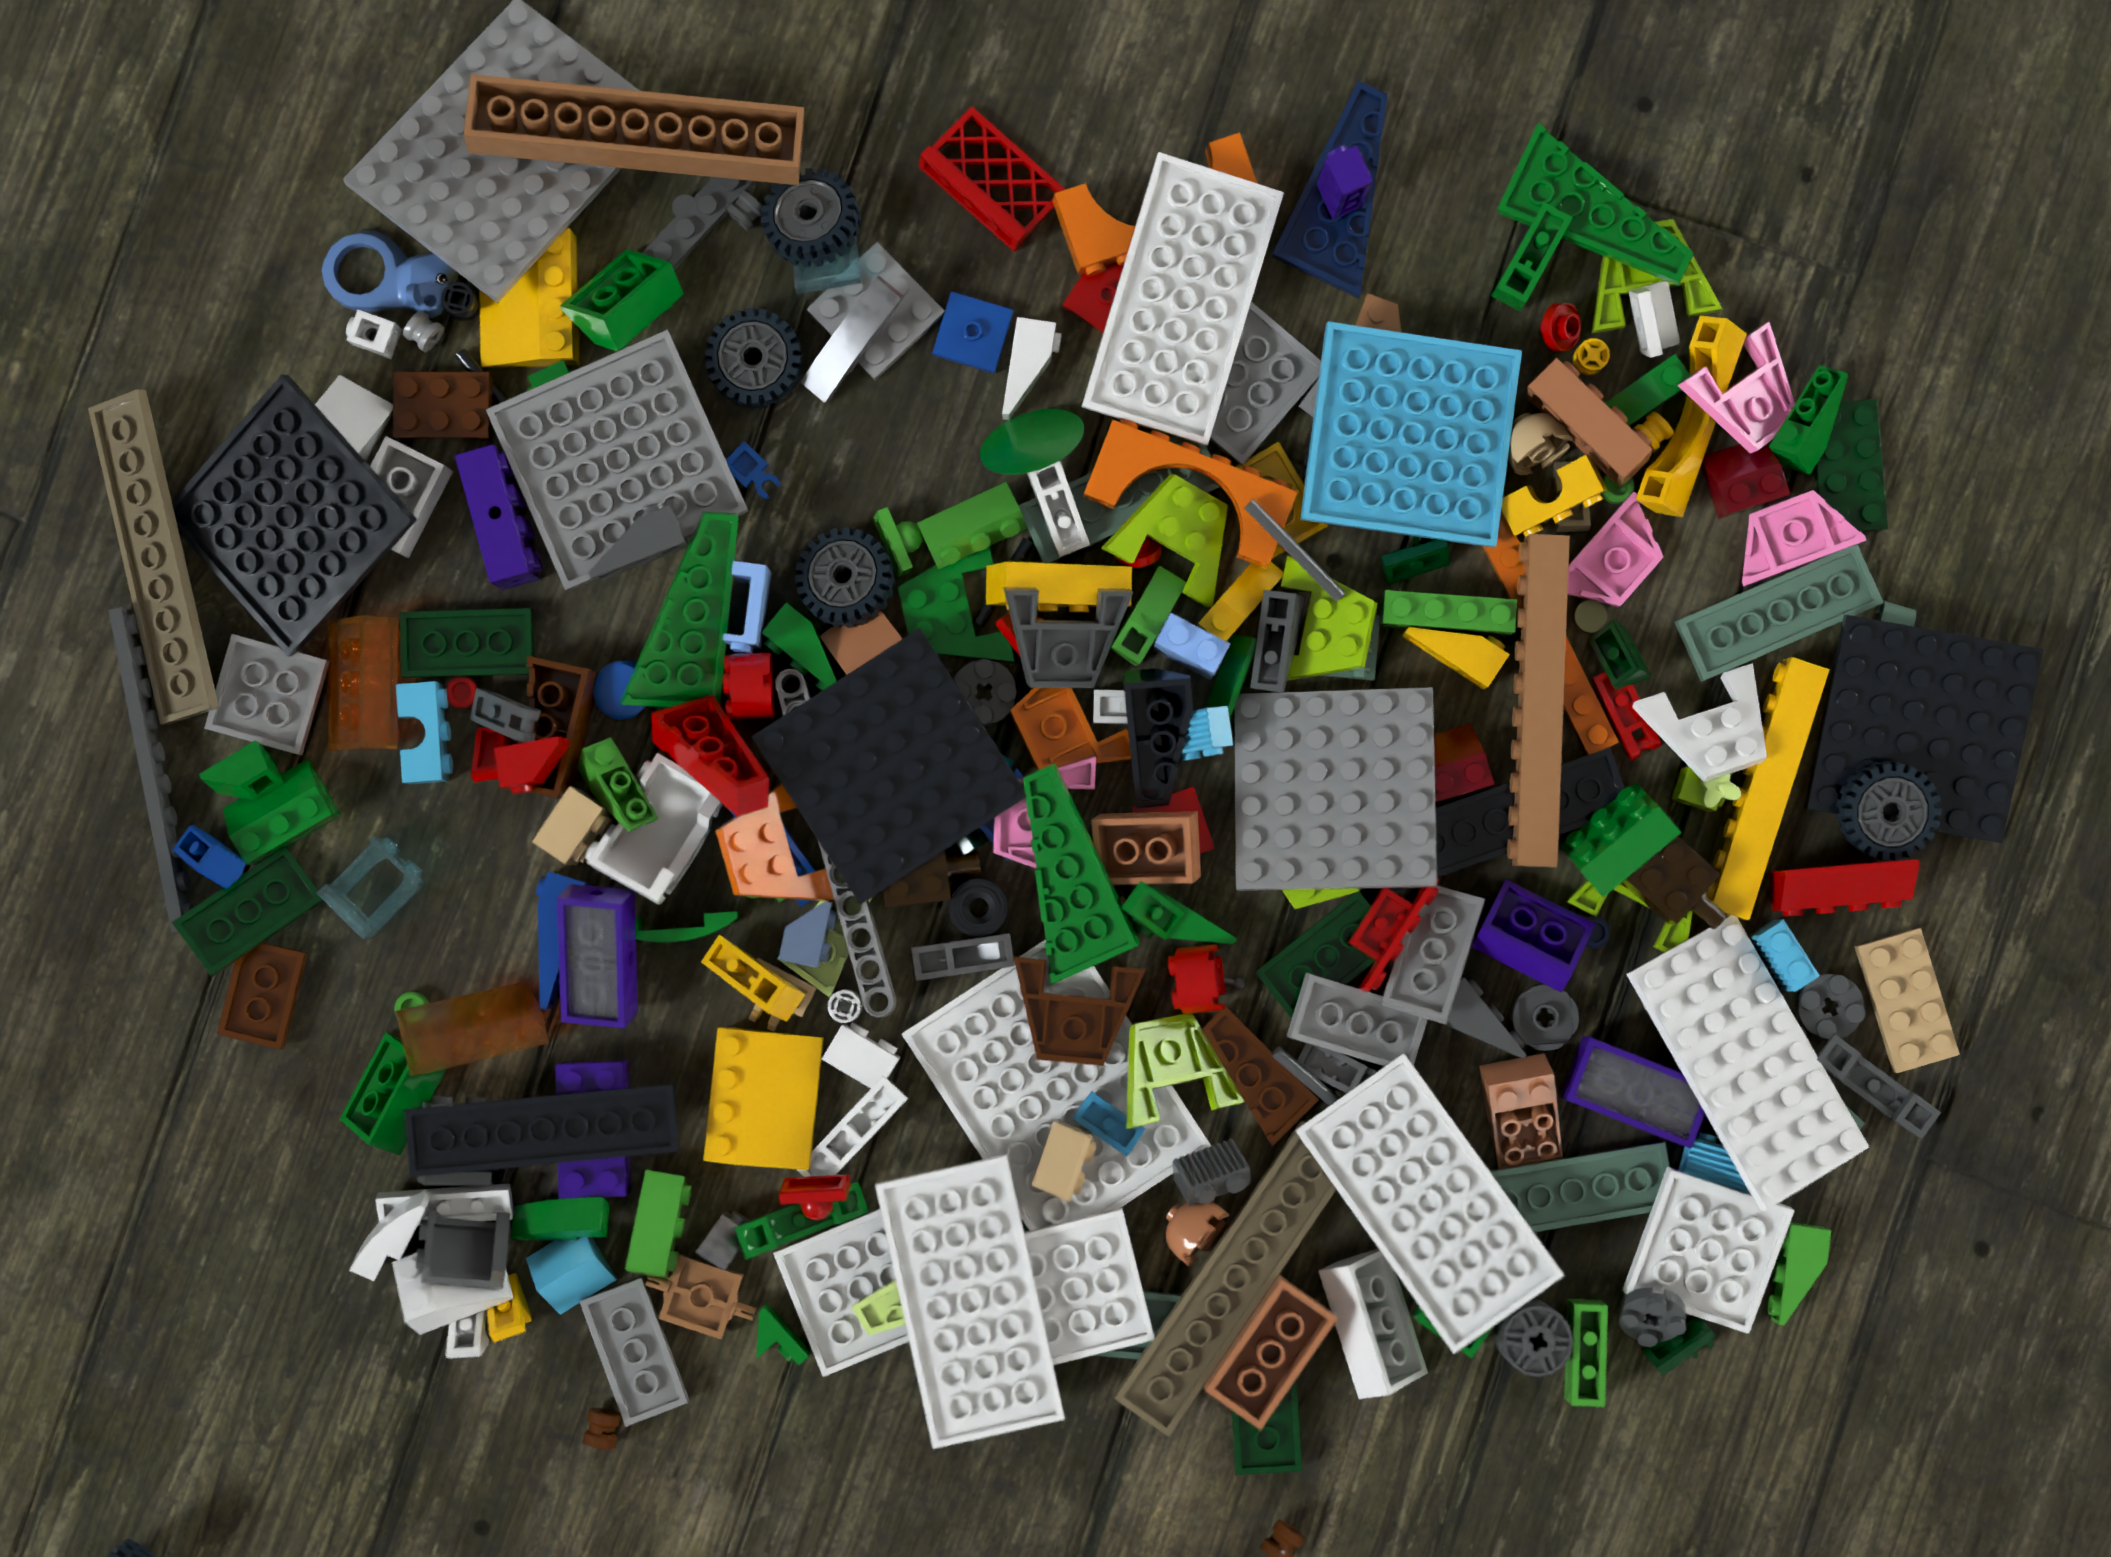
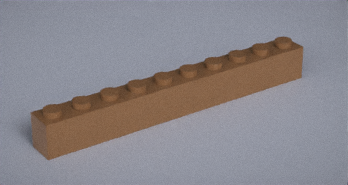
M1529 534L1524 538V542L1519 544L1518 560L1523 562V575L1518 576L1517 594L1522 595V608H1517L1516 627L1521 628V641H1516L1515 661H1520L1519 674L1514 675L1513 682L1514 694L1519 695L1518 707H1514L1512 712V725L1517 727V740H1512L1511 759L1516 760V773H1511L1510 792L1515 793L1514 806L1509 807L1508 814L1509 826H1514L1513 839H1509L1507 844V857L1512 859V866L1554 868L1558 865L1570 539L1568 535Z

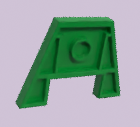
M990 547L973 553L939 570L934 565L898 587L908 635L920 628L937 655L1015 663L1011 644L1001 631L975 636L962 574L985 570L986 566L993 565Z

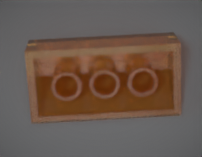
M362 615L329 620L328 751H383L397 749V742L400 736L396 684H398V675L400 673L398 661V643L400 641L398 618Z
M527 981L396 1011L410 1076L549 1043L542 1011Z

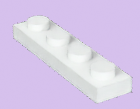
M510 1184L427 1189L432 1191V1195L421 1217L423 1220H428L429 1208L436 1209V1218L495 1221L497 1212L511 1213L510 1219H513L514 1207ZM426 1189L378 1192L375 1199L379 1222L394 1208Z

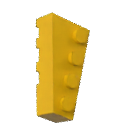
M1003 562L986 566V605H1007V610H1009L1003 587H1029L1039 590L1038 611H1058V606L1069 607V612H1089V607H1097L1098 588L1132 590V567Z

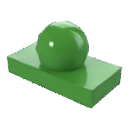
M889 508L880 509L872 520L884 549L894 566L895 575L901 577L908 574L913 568L907 553L919 549L923 536L917 524L911 521H904L895 525Z

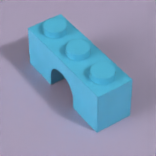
M436 681L396 684L398 717L403 719H419L425 727V738L418 747L400 750L402 783L421 784L449 781V774L453 773V760L451 754H447L446 741L451 739L450 724L448 721H445L444 708L449 706L447 689H443V684Z

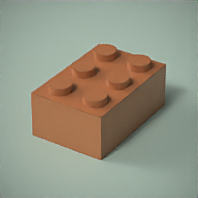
M1197 811L1106 813L1092 819L1093 844L1113 885L1139 884L1140 881L1145 884L1194 883L1201 877Z

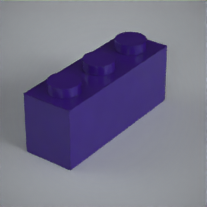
M1343 145L1330 151L1327 154L1328 158L1325 159L1316 184L1332 220L1361 208L1373 183V179L1357 145L1348 149Z

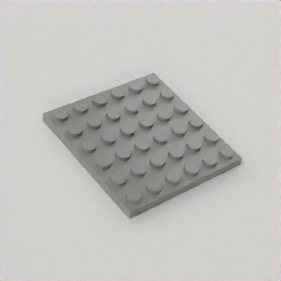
M668 329L486 409L556 571L567 592L592 581L588 572L637 518L645 515V510L653 505L664 503L665 507L671 505L675 509L686 539L693 536L703 511L736 513L738 516L748 512V508Z
M1433 687L1239 694L1234 707L1237 891L1437 887Z

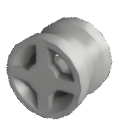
M421 310L408 321L403 330V336L409 341L414 340L417 342L418 348L423 352H428L440 340L444 327L438 322L433 323L430 321L429 315Z

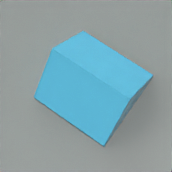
M578 1237L577 1240H555L526 1258L537 1292L560 1315L579 1304V1301L590 1297L617 1280L616 1275L592 1237Z

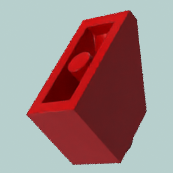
M556 736L494 748L500 788L512 790L513 795L532 792V786L543 785L568 749V739Z

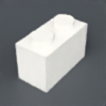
M854 1022L850 1026L844 1023L841 1025L822 1060L869 1088H872L883 1076L888 1079L901 1058L895 1054L898 1048L883 1039H880L878 1043L867 1037L869 1031Z

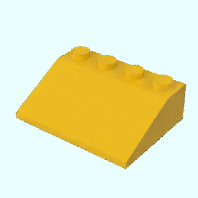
M567 228L557 237L545 253L498 303L479 289L481 368L545 367L564 360L568 366H579V327L560 307L561 304L578 291L577 237L570 228Z
M735 1027L718 1028L703 1161L810 1170L824 1037Z

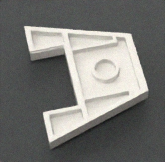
M1753 663L1722 674L1721 680L1733 701L1731 703L1678 720L1665 692L1635 701L1632 708L1703 782L1763 763L1767 758Z

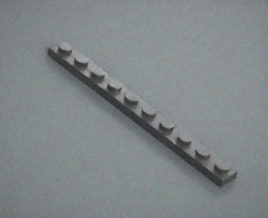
M119 607L108 611L171 933H179L172 922L194 907L192 903H189L187 890L190 889V880L187 872L183 871L180 856L173 851L175 845L180 840L176 837L174 827L177 825L178 819L174 807L170 806L168 794L171 793V783L168 775L164 774L162 761L165 760V752L162 744L157 740L155 729L159 728V722L156 712L151 709L149 697H152V686L144 674L143 665H146L143 648L138 643L137 633H139L136 616L132 610Z

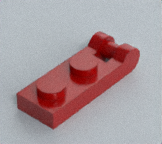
M1605 672L1591 678L1623 744L1624 751L1631 761L1641 757V752L1647 749L1653 751L1662 746L1657 733L1632 708L1634 702L1640 700L1633 684L1616 690ZM1640 728L1643 737L1635 741L1631 732Z

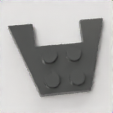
M1003 587L1027 685L1031 688H1094L1131 600L1133 591L1130 589L1098 588L1095 621L1036 620L1039 590L1029 587Z

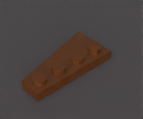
M1226 1006L1224 1010L1218 1011L1201 1028L1271 1146H1273L1319 1099L1299 1079L1271 1056L1272 1052Z

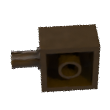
M1678 836L1621 882L1667 924L1677 925L1688 912L1693 910L1712 929H1716L1728 915L1706 896V891L1721 874Z
M944 850L884 889L885 908L951 900L950 880L952 876L981 873L979 852L949 856V853H946V850Z

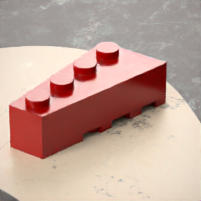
M713 694L652 713V742L737 817L768 807L769 778Z

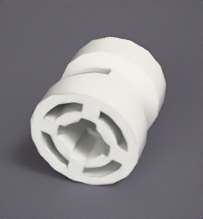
M851 989L837 991L828 1001L829 1014L834 1020L841 1023L855 1020L860 1016L863 1009L860 995Z

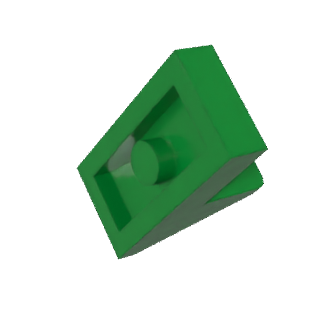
M1142 881L1139 882L1121 907L1164 940H1167L1185 914Z
M766 1303L759 1311L756 1358H759L777 1341L780 1344L778 1350L788 1362L791 1363L794 1360L800 1365L809 1357L812 1351L777 1312Z

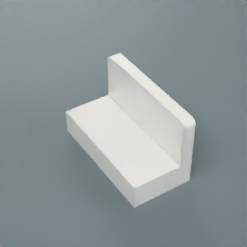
M1660 281L1628 290L1641 354L1651 358L1662 355V349L1678 345L1680 339L1668 282Z

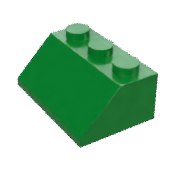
M626 249L561 304L560 307L596 345L618 352L626 347L629 341L637 334L648 328L652 321L660 314L671 308L673 303L684 293L671 262Z
M310 759L281 774L284 784L255 801L240 798L223 808L229 837L241 858L245 861V865L259 864L284 846L287 848L342 816Z
M385 1032L339 1120L368 1145L401 1156L407 1145L404 1110L422 1108L423 1101L429 1102L435 1089L441 1083L447 1067L431 1054L391 1033Z

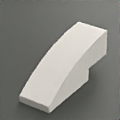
M426 1189L410 1197L386 1215L365 1239L349 1271L374 1281L387 1255L400 1261L428 1205L432 1191Z

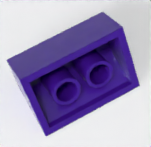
M1506 879L1472 948L1562 992L1573 974L1596 924Z

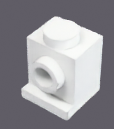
M357 310L355 317L350 318L346 327L347 341L388 359H392L402 331L395 322L361 310ZM376 330L377 334L374 341L369 340V334Z

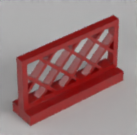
M972 106L932 147L928 146L920 154L918 167L1014 253L1021 247L1024 239L1055 208L1053 199L1051 201H1036L1035 187L1048 186L1055 193L1066 190ZM972 119L982 128V137H964L963 127ZM946 144H960L961 159H947L939 151ZM964 144H983V159H965ZM987 144L1002 145L1006 149V158H988ZM1007 165V180H989L988 166ZM1011 165H1024L1030 170V180H1012ZM966 166H984L985 180H971L966 176ZM990 187H1008L1009 202H996L990 197ZM1013 187H1031L1032 201L1013 202ZM1032 208L1033 219L1024 227L1014 218V209ZM1037 208H1043V209L1037 214Z

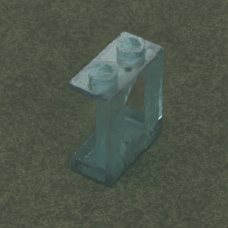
M372 836L369 839L372 843L332 884H325L317 892L363 940L372 939L426 884L420 877L423 871L411 860L405 862L397 854L400 851L399 847L388 837L382 839L381 837ZM389 859L404 874L403 881L368 918L346 895L376 864L382 860Z

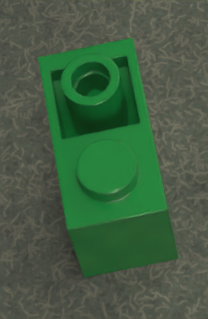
M256 740L199 774L200 778L217 794L255 801L284 784L273 756Z

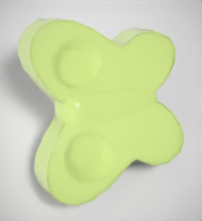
M1730 774L1706 782L1700 780V784L1704 788L1701 802L1705 808H1713L1721 798L1728 800L1740 798L1741 791L1735 784L1730 782Z

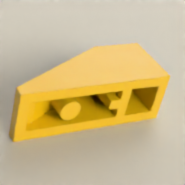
M1270 562L1267 569L1251 563L1201 619L1197 627L1227 642L1261 603L1264 590L1271 591L1283 577L1284 572L1272 562Z
M1408 627L1401 635L1483 690L1489 687L1510 655L1504 651L1505 645L1492 636L1486 639L1483 636L1413 627Z
M721 935L717 937L701 963L764 1011L786 1022L806 995L782 976Z

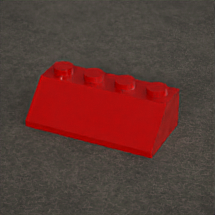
M1919 859L1770 871L1768 874L1772 911H1783V917L1802 916L1803 909L1815 908L1816 914L1836 913V906L1848 905L1849 911L1869 910V903L1881 902V908L1902 907L1901 900L1913 899L1919 871Z

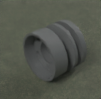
M1529 1300L1498 1322L1494 1327L1496 1347L1515 1369L1525 1375L1542 1377L1553 1374L1565 1365L1571 1355L1573 1338L1570 1326L1561 1314L1541 1300ZM1539 1335L1543 1338L1541 1343L1535 1342L1534 1345L1529 1341L1530 1336L1536 1337Z

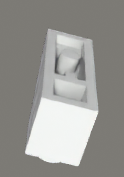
M1017 317L1002 412L1004 420L1011 419L1050 364L1052 353H1059L1061 333H1056V323Z
M1058 461L1044 469L1027 473L1059 557L1089 546L1090 543L1061 462Z

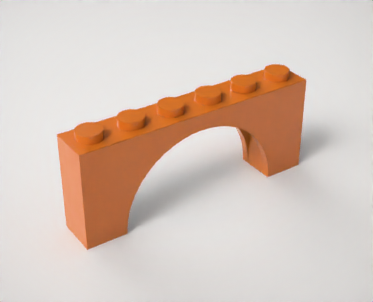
M1240 132L1209 142L1205 152L1210 169L1257 183ZM1086 183L1055 193L1053 204L1078 275L1085 272L1087 276L1099 274L1106 270L1105 265L1117 262L1118 266L1124 265L1135 226L1120 222L1107 214L1093 199Z
M1120 419V422L1112 420L1083 498L1114 509L1126 489L1139 478L1151 472L1169 468H1182L1198 472L1216 482L1229 496L1236 509L1240 523V543L1236 557L1262 568H1268L1278 542L1244 507L1249 501L1254 499L1284 529L1298 493L1291 489L1293 486L1291 483L1278 478H1274L1273 482L1261 478L1262 473L1251 467L1243 466L1241 470L1230 466L1231 461L1220 455L1213 454L1212 458L1200 454L1201 449L1192 444L1182 442L1181 446L1171 443L1169 442L1170 437L1161 432L1151 430V433L1148 434L1138 430L1139 425L1133 421Z

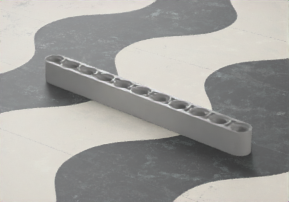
M786 669L777 676L775 682L783 715H786L812 698L807 679L797 670ZM799 678L800 687L797 692L786 693L785 683L787 680ZM819 842L863 1005L870 1015L886 1017L895 1010L897 1004L896 996L869 900L862 904L861 911L858 914L850 916L845 908L846 902L855 896L846 883L841 884L838 882V870ZM866 929L870 933L871 940L867 946L860 948L855 944L854 936L857 931ZM869 961H875L879 965L880 970L878 976L872 980L867 979L863 974V967ZM877 993H884L888 998V1006L882 1012L876 1011L872 1006V999Z

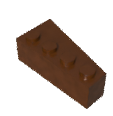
M527 656V668H529L527 697L529 698V707L541 710L539 721H535L533 732L536 733L535 740L559 736L569 741L568 749L543 785L532 786V793L561 799L569 786L574 787L578 771L577 765L584 746L593 709V688L598 673L582 667Z

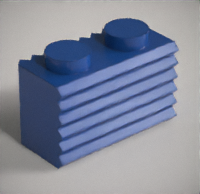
M195 825L188 827L173 850L197 872L226 889L240 878L245 866V861L223 842Z

